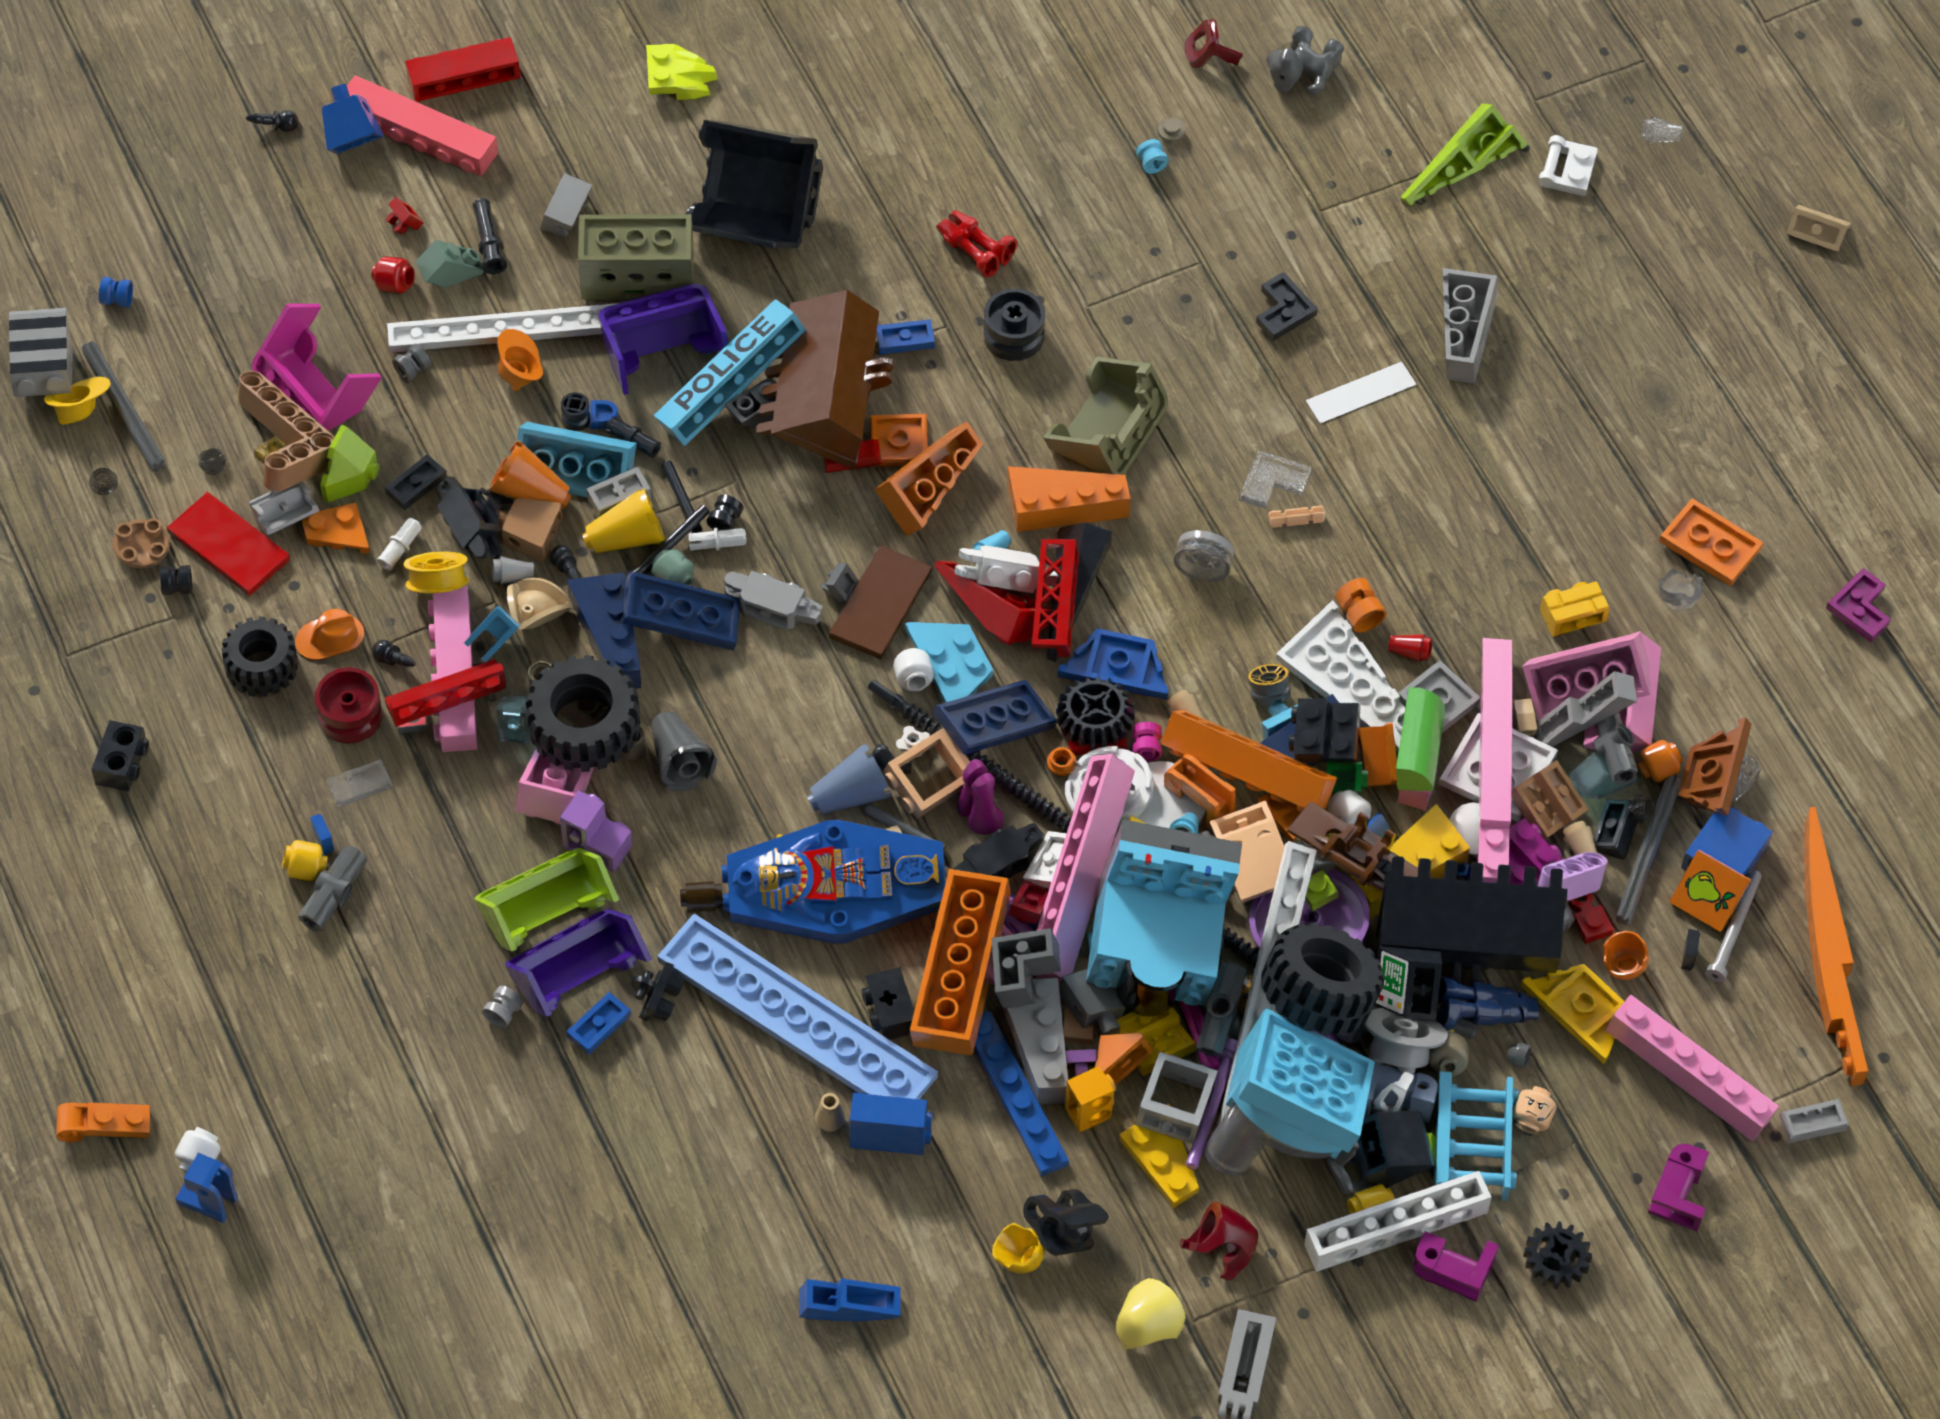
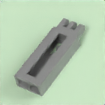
M1238 1309L1218 1395V1402L1220 1403L1218 1418H1225L1226 1408L1232 1409L1230 1419H1237L1239 1411L1244 1412L1242 1419H1250L1252 1410L1256 1411L1274 1334L1276 1317ZM1236 1377L1250 1379L1247 1393H1244L1246 1383L1238 1381L1236 1391L1233 1390Z

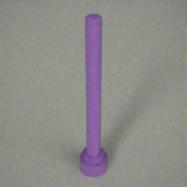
M1227 1039L1223 1056L1219 1057L1221 1063L1185 1164L1191 1170L1197 1169L1230 1075L1237 1040Z

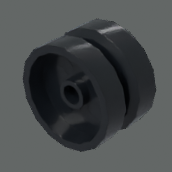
M1006 289L993 295L984 308V343L988 350L1004 360L1022 361L1032 357L1041 349L1045 333V307L1041 300L1033 293L1022 289Z

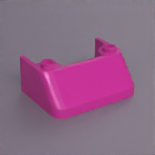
M286 304L254 357L252 370L265 376L326 430L330 431L362 411L382 377L380 374H347L338 390H336L311 361L317 350V341L309 327L320 311L321 306L319 304Z

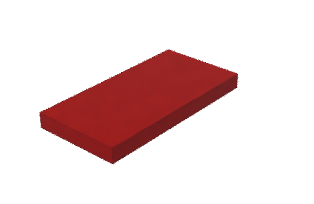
M208 491L167 527V531L172 537L249 596L290 561V555Z

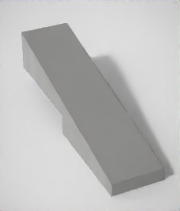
M1614 671L1580 699L1567 698L1536 723L1537 740L1553 747L1636 703L1637 696L1634 677Z

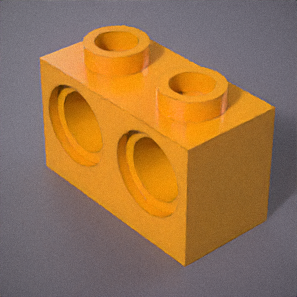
M1100 1066L1067 1080L1065 1110L1079 1133L1112 1118L1113 1105H1115L1113 1097L1116 1086L1112 1077L1109 1074L1105 1075Z

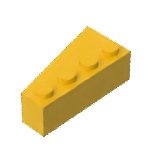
M1435 804L1393 844L1390 851L1404 857L1406 861L1417 868L1420 858L1430 859V878L1443 879L1445 861H1456L1457 871L1467 866L1470 847L1439 806ZM1356 878L1354 882L1361 888L1367 899L1371 919L1379 914L1382 891L1371 884L1370 886H1363L1359 884V879Z

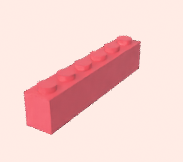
M356 75L347 85L350 96L357 94L367 100L383 134L390 136L397 142L406 143L420 152H426L437 157L442 162H449L467 173H474L481 177L498 154L497 139L489 133Z

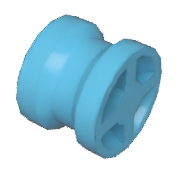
M1157 139L1147 140L1136 149L1137 157L1143 161L1142 167L1144 171L1149 174L1163 170L1169 163V158L1165 152H1162L1163 146Z

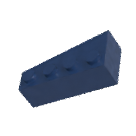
M625 572L567 580L569 599L575 608L579 622L584 628L598 660L600 658L609 660L611 667L618 665L624 670V675L630 676L635 689L642 688L634 628L631 625L622 623L626 588Z

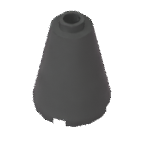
M667 711L658 714L651 723V730L662 782L672 791H687L698 787L697 782L704 777L708 780L716 769L717 759L713 750L676 713Z

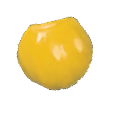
M1012 1223L1003 1229L992 1249V1256L1008 1271L1016 1274H1025L1036 1270L1043 1261L1045 1248L1041 1245L1036 1231L1032 1228H1023L1016 1223Z

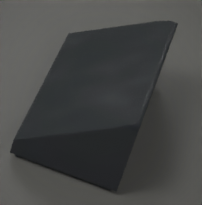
M1632 799L1605 801L1593 838L1598 853L1618 859H1626L1640 816V810Z

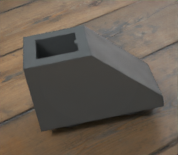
M766 378L726 403L725 408L742 426L757 427L760 423L772 421L773 415L761 416L759 409L763 404L776 401V396L764 397L762 389L766 385L777 382L773 378Z

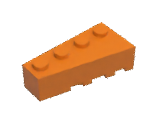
M967 421L951 429L874 489L906 536L925 526L929 516L938 508L942 498L951 490L958 476L966 469L982 447L983 443Z
M1008 466L1007 488L1017 532L1075 525L1084 522L1091 523L1129 518L1131 498L1126 475Z

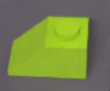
M344 425L340 426L329 447L327 458L330 459L327 468L328 474H323L320 484L323 501L329 503L365 490L371 479L375 480L379 472L380 465L377 463L375 450Z

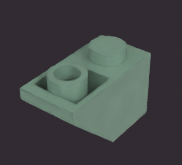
M435 240L415 261L425 282L442 287H448L474 278L485 272L480 261V255L474 249Z

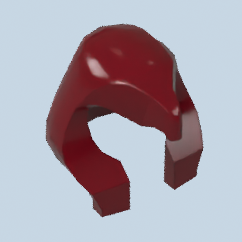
M1214 1201L1205 1211L1200 1225L1190 1238L1186 1240L1181 1238L1180 1247L1196 1253L1206 1254L1221 1244L1226 1243L1228 1252L1223 1257L1224 1271L1220 1278L1229 1281L1236 1278L1240 1271L1249 1264L1255 1253L1259 1237L1257 1229L1247 1218L1229 1206Z

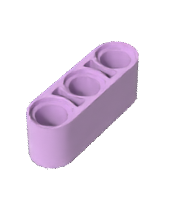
M1585 852L1546 865L1542 868L1538 886L1549 887L1550 871L1554 868L1563 870L1562 888L1568 889L1567 901L1598 891L1601 887L1608 861L1598 853Z

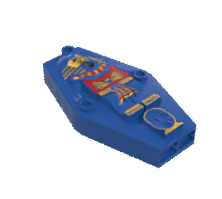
M827 820L728 854L727 865H721L722 883H728L729 894H723L724 912H730L731 922L833 944L848 943L939 911L946 884L943 842L842 820Z

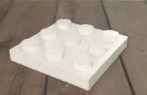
M1480 713L1477 714L1439 780V785L1479 803ZM1512 728L1511 789L1551 764L1557 756L1558 749ZM1511 797V819L1519 822L1523 814Z

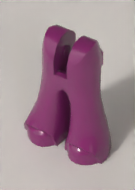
M974 759L963 770L964 786L958 797L956 808L962 817L969 816L968 826L972 831L981 835H988L1002 829L1004 817L994 801L995 778L991 773H987V768L983 762Z

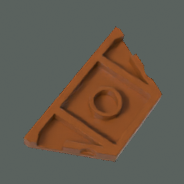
M1746 717L1739 719V727L1727 734L1721 730L1712 735L1708 740L1702 741L1690 748L1678 796L1683 802L1724 816L1728 815L1752 725Z

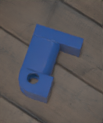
M197 1153L183 1178L184 1184L175 1198L176 1203L224 1223L226 1214L221 1197L232 1202H236L238 1199L231 1170L222 1162Z

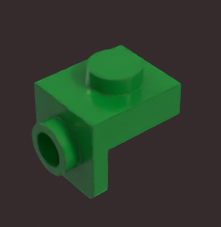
M1356 762V764L1327 763V774L1337 778L1331 794L1352 790L1362 795V787L1368 788V770H1363L1362 762Z

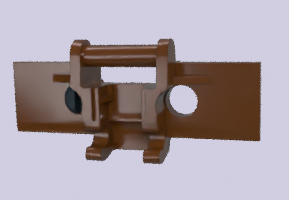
M1311 801L1287 830L1288 833L1319 851L1318 858L1321 860L1330 861L1359 879V884L1363 886H1370L1371 884L1381 891L1383 890L1385 874L1391 875L1392 858L1398 856L1390 851L1396 833L1387 829L1383 838L1367 829L1368 816L1362 812L1358 814L1355 824L1351 823L1349 825ZM1335 833L1330 839L1326 838L1328 834ZM1405 860L1403 876L1417 877L1418 868Z

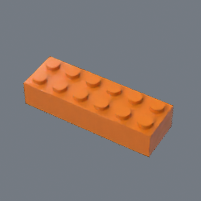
M949 869L910 1027L913 1046L973 1056L994 967L991 938L1001 937L1011 895L1008 878Z

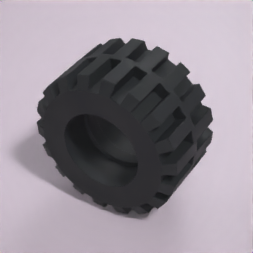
M259 616L258 620H253V617L247 618V622L244 624L241 621L235 624V630L230 629L227 632L228 638L223 639V648L221 649L225 672L233 687L237 686L238 691L241 693L248 691L249 696L254 697L256 693H261V697L268 696V692L276 694L280 692V687H288L290 685L289 679L294 680L296 676L295 670H298L299 665L295 640L291 631H288L287 626L283 623L278 625L276 619L271 618L267 621L263 616ZM266 651L273 653L265 661L252 662L247 660L250 655L256 652Z

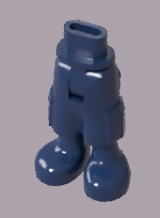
M1440 977L1438 1004H1441L1437 1014V1022L1447 1031L1452 1030L1458 1020L1469 1017L1470 1022L1474 1025L1489 1026L1518 1022L1525 1023L1526 1020H1537L1539 1017L1537 999L1535 997H1526L1523 992L1518 993L1508 987H1495L1491 984L1473 982L1468 987L1457 983L1449 977ZM1458 999H1466L1467 1002H1463Z

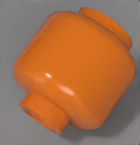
M1661 739L1640 751L1642 761L1637 763L1645 779L1651 777L1654 782L1661 783L1669 776L1680 772V764L1683 763V759L1673 742L1668 743Z

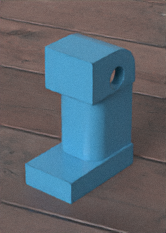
M497 606L471 633L464 644L469 646L484 630H487L497 641L481 658L486 663L520 625L500 606Z

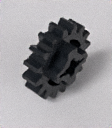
M1558 1221L1556 1228H1552L1547 1222L1545 1223L1544 1231L1536 1227L1533 1237L1528 1236L1527 1247H1525L1523 1257L1528 1258L1526 1259L1525 1268H1534L1531 1277L1534 1279L1541 1276L1543 1278V1286L1548 1281L1553 1282L1554 1289H1558L1560 1282H1563L1567 1288H1570L1572 1279L1579 1283L1582 1280V1273L1587 1274L1590 1265L1588 1263H1591L1592 1253L1588 1251L1591 1244L1590 1242H1582L1583 1232L1573 1233L1574 1225L1572 1224L1567 1229H1563L1561 1221ZM1545 1242V1247L1541 1248L1540 1252L1537 1253L1539 1246ZM1575 1258H1578L1576 1265L1571 1268L1570 1264L1575 1261Z

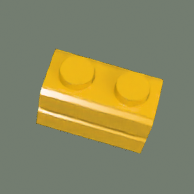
M1595 581L1588 584L1587 582H1579L1571 589L1564 591L1554 589L1546 593L1542 597L1540 613L1545 623H1547L1551 636L1555 637L1606 622L1609 605L1604 595H1602L1598 582Z

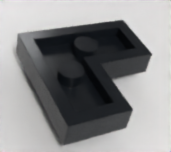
M1285 272L1262 284L1261 292L1274 306L1258 315L1256 323L1272 341L1317 316L1318 308Z

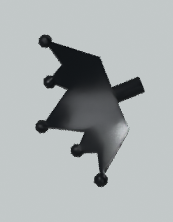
M481 487L479 490L480 493L487 496L486 504L496 517L500 515L498 513L499 508H506L503 504H513L514 500L490 491L489 488L486 490Z

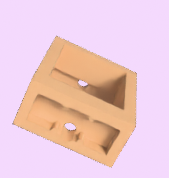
M943 727L890 761L883 773L885 774L884 778L888 786L892 790L895 789L902 798L901 803L904 809L909 814L913 813L915 818L918 819L962 791L964 786L963 770L970 761ZM934 746L957 780L923 801L900 767Z

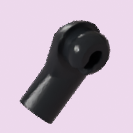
M884 744L877 745L873 750L872 756L882 771H884L890 761L895 759L888 746ZM912 760L900 767L904 774H911Z

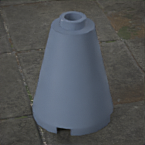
M866 743L857 748L809 788L812 794L807 796L814 812L821 810L824 815L888 799L893 796L890 789L883 790L889 786L872 754H865V752L870 750Z

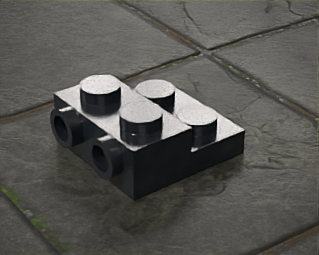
M1298 698L1297 707H1292L1291 722L1296 724L1295 734H1290L1289 751L1293 752L1295 758L1300 762L1356 763L1361 710L1359 703H1329L1327 698Z

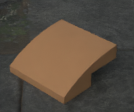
M1557 760L1511 789V797L1529 824L1534 823L1541 829L1543 839H1546L1589 810Z

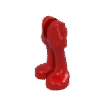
M954 210L949 214V220L943 219L936 226L938 232L949 246L961 248L977 263L976 268L984 277L996 274L999 264L1002 266L1008 264L1018 246V241L1010 235L1004 236L998 242L993 240L978 227L979 223L975 218L965 215L958 210ZM972 239L974 242L979 244L986 250V252H982L970 240Z

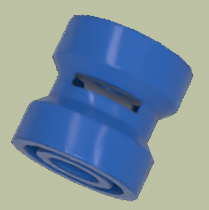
M103 277L99 286V303L102 305L116 303L119 307L129 308L133 297V281L126 279L115 281L111 277Z

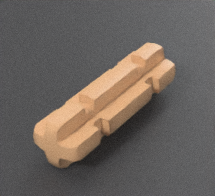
M1313 506L1311 510H1308V507L1287 509L1284 510L1285 513H1281V510L1271 511L1268 517L1270 527L1278 528L1282 527V524L1295 526L1309 524V521H1312V523L1324 522L1325 512L1323 506Z

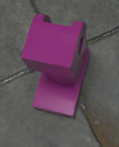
M1685 1143L1678 1144L1672 1149L1652 1197L1648 1213L1698 1232L1706 1208L1686 1201L1692 1184L1698 1185L1709 1155L1708 1151Z
M1424 1231L1414 1259L1413 1268L1415 1274L1424 1281L1431 1282L1477 1302L1496 1259L1499 1245L1487 1240L1477 1262L1446 1249L1445 1239Z

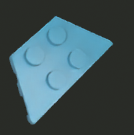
M905 623V630L914 648L924 650L930 657L934 671L932 682L944 703L976 694L978 688L985 685L993 676V668L969 624Z

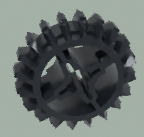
M1099 675L1093 681L1086 676L1084 683L1075 680L1073 687L1066 686L1064 694H1060L1056 706L1058 727H1061L1063 736L1068 734V739L1071 742L1078 740L1080 747L1090 744L1092 750L1095 748V744L1100 743L1101 747H1106L1107 743L1116 745L1118 738L1125 739L1127 732H1131L1133 720L1135 719L1134 701L1130 698L1128 690H1122L1121 683L1112 685L1111 678L1105 682L1101 681ZM1112 707L1118 712L1116 716L1111 714L1110 709ZM1075 709L1080 712V718L1073 714Z

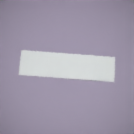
M1399 362L1310 398L1306 402L1318 421L1323 423L1417 384L1404 364Z

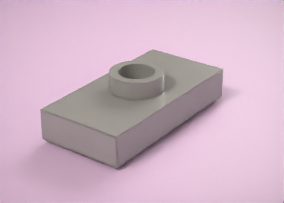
M1839 1099L1783 1111L1779 1116L1789 1143L1847 1131L1849 1127Z

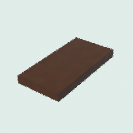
M880 545L831 628L829 638L882 659L932 573V566Z

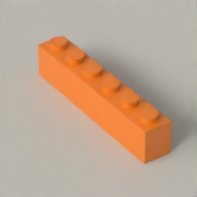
M1186 710L1172 711L1161 741L1162 745L1170 748L1169 752L1179 757H1183L1185 754L1192 755L1207 769L1213 767L1220 770L1219 774L1227 779L1236 780L1238 778L1245 781V786L1251 790L1258 792L1265 790L1271 793V798L1278 802L1287 803L1289 801L1297 805L1296 809L1300 812L1311 801L1326 809L1337 780L1336 777Z

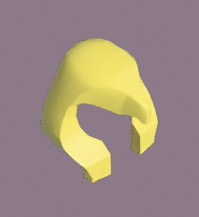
M1145 1279L1130 1289L1116 1321V1334L1120 1340L1121 1347L1126 1351L1164 1339H1177L1184 1328L1186 1319L1180 1299L1170 1287L1155 1279Z

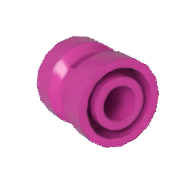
M1140 722L1133 727V739L1136 741L1133 744V752L1141 755L1146 762L1158 760L1162 755V745L1159 743L1162 738L1161 726L1154 722Z

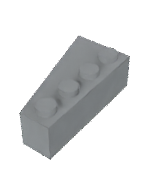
M1058 978L1032 979L1033 1004L1003 1008L998 996L997 1001L1005 1016L1008 1030L1011 1032L1015 1042V1048L1023 1063L1029 1085L1039 1104L1065 1103L1068 1073Z

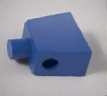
M346 84L331 88L335 102L322 107L328 151L340 154L384 137L364 97L357 94L350 96Z

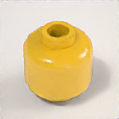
M295 840L291 846L286 845L282 869H286L288 877L313 882L317 878L318 873L326 869L327 856L322 855V847L319 844Z

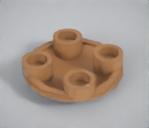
M136 519L127 523H120L116 527L112 549L116 558L124 565L134 569H146L157 565L165 559L170 549V538L158 519Z

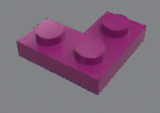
M1865 568L1861 569L1826 606L1829 612L1870 642L1875 640L1889 626L1891 621L1888 616L1871 604L1884 591L1886 584Z

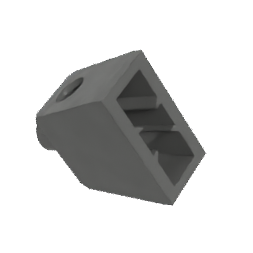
M1088 969L1063 976L1059 985V994L1081 1027L1087 1028L1092 1025H1099L1103 1035L1117 1034L1120 1031L1117 1019L1122 1017L1126 1008V998L1121 979L1119 978L1117 988H1100L1094 983L1086 982Z

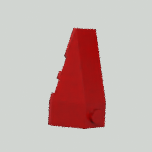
M936 561L935 568L988 631L997 635L996 639L999 642L1012 645L1013 642H1026L1033 635L1035 599L1027 595H1023L1021 598L1007 593L1009 589L978 584L976 579L960 577L954 573L955 566L959 565V563L954 561ZM1043 605L1042 610L1048 616L1054 612V610Z

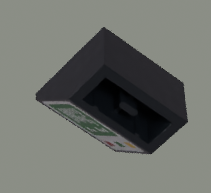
M1380 945L1378 960L1384 974V984L1375 1005L1404 1018L1436 1021L1442 969L1441 952L1439 950Z

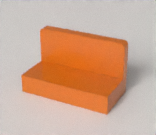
M1386 723L1384 726L1359 728L1363 770H1368V787L1395 785L1397 783V757L1393 723Z

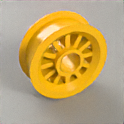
M430 552L408 558L403 563L404 567L409 570V580L405 584L406 588L417 593H443L466 586L469 583V578L464 575V564L468 561L467 557L456 552Z

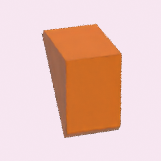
M1140 1033L1100 1035L1095 1067L1100 1066L1105 1075L1109 1074L1116 1086L1149 1057L1154 1050Z

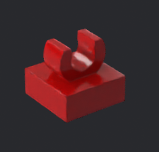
M397 197L388 204L394 212L387 216L386 221L394 225L399 220L398 225L393 229L398 234L405 233L408 226L418 230L424 224L410 204Z

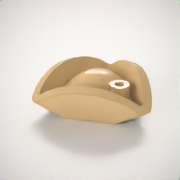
M526 578L511 583L507 587L510 614L520 625L518 628L520 630L536 628L558 618L573 608V604L567 594L560 587L545 579Z

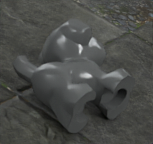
M1297 26L1292 34L1290 48L1274 50L1266 58L1272 79L1274 80V87L1278 92L1286 93L1292 89L1298 82L1301 74L1314 82L1313 85L1307 88L1308 92L1312 95L1319 94L1324 89L1325 82L1330 77L1332 70L1342 61L1344 46L1335 39H1329L1324 46L1323 54L1319 55L1310 48L1313 32L1306 26Z

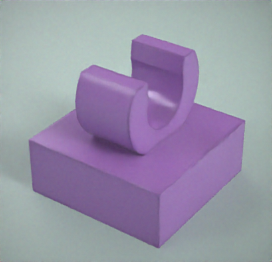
M1096 1049L1065 1051L1067 1067L1074 1066V1077L1087 1072V1065L1096 1064Z

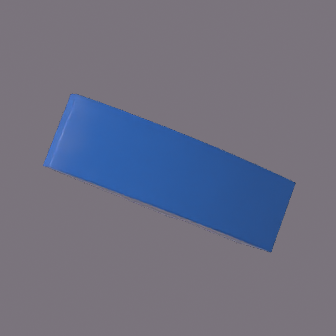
M843 1278L838 1283L807 1279L799 1289V1318L830 1321L896 1319L900 1317L901 1287Z

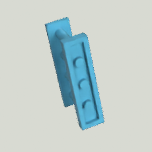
M1440 1071L1436 1097L1435 1136L1437 1138L1433 1186L1474 1173V1171L1455 1170L1454 1167H1449V1157L1454 1158V1155L1502 1158V1174L1480 1172L1486 1185L1501 1186V1201H1507L1510 1190H1515L1516 1172L1511 1171L1512 1110L1518 1100V1089H1513V1077H1507L1504 1091L1459 1088L1457 1084H1452V1072ZM1456 1100L1504 1103L1503 1118L1456 1115V1112L1451 1111V1102L1456 1103ZM1455 1127L1503 1131V1146L1455 1142V1139H1450V1130H1455Z

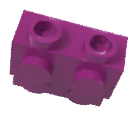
M1524 818L1509 828V884L1523 885L1524 868L1526 866L1537 869L1536 881L1539 883L1542 868L1561 861L1562 854L1557 846L1549 845L1542 838L1541 829L1536 824H1529Z

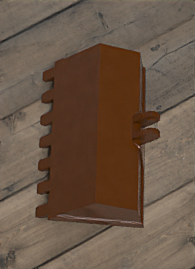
M846 289L790 303V308L788 309L794 312L806 330L776 358L782 359L781 364L769 366L765 369V376L767 378L779 377V382L766 385L762 389L764 397L776 396V401L760 406V415H773V420L758 424L756 432L758 435L771 434L850 468H856L870 391L884 388L885 386L888 387V385L892 384V374L889 372L894 369L892 359L886 357L873 360L879 311Z

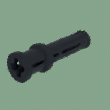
M480 198L472 204L481 239L478 248L484 258L482 263L483 270L487 274L495 275L506 270L507 260L502 254L503 242L496 234L490 201L486 198Z

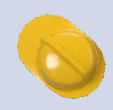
M106 377L88 378L71 386V393L46 395L44 401L47 405L54 407L60 424L65 425L78 422L90 416L95 408L96 398L104 394L109 389L111 383Z

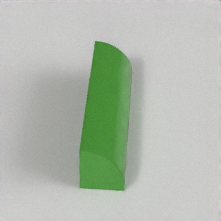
M1409 687L1396 765L1398 790H1434L1445 706L1436 694L1426 689Z

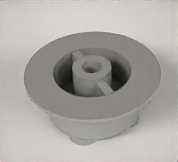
M1384 1008L1372 1010L1367 1022L1364 1024L1365 1028L1374 1035L1369 1048L1371 1052L1370 1059L1377 1063L1397 1066V1069L1403 1073L1413 1074L1416 1068L1428 1065L1430 1049L1442 1046L1448 1038L1447 1030L1435 1020L1404 1018Z

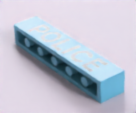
M775 299L655 413V418L668 434L685 446L725 408L726 403L736 398L806 330L793 311Z

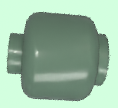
M666 549L654 558L652 562L653 577L689 586L692 584L695 567L681 551Z

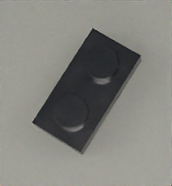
M427 454L385 487V492L402 509L406 510L441 483L447 476V471Z

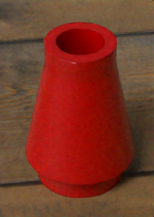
M1426 634L1391 635L1388 651L1421 663L1422 660L1429 661L1433 640L1430 637H1426Z

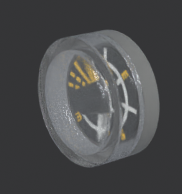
M1195 530L1186 532L1179 537L1173 562L1175 567L1189 578L1205 582H1216L1225 579L1229 575L1235 552L1232 544L1224 537L1208 531Z

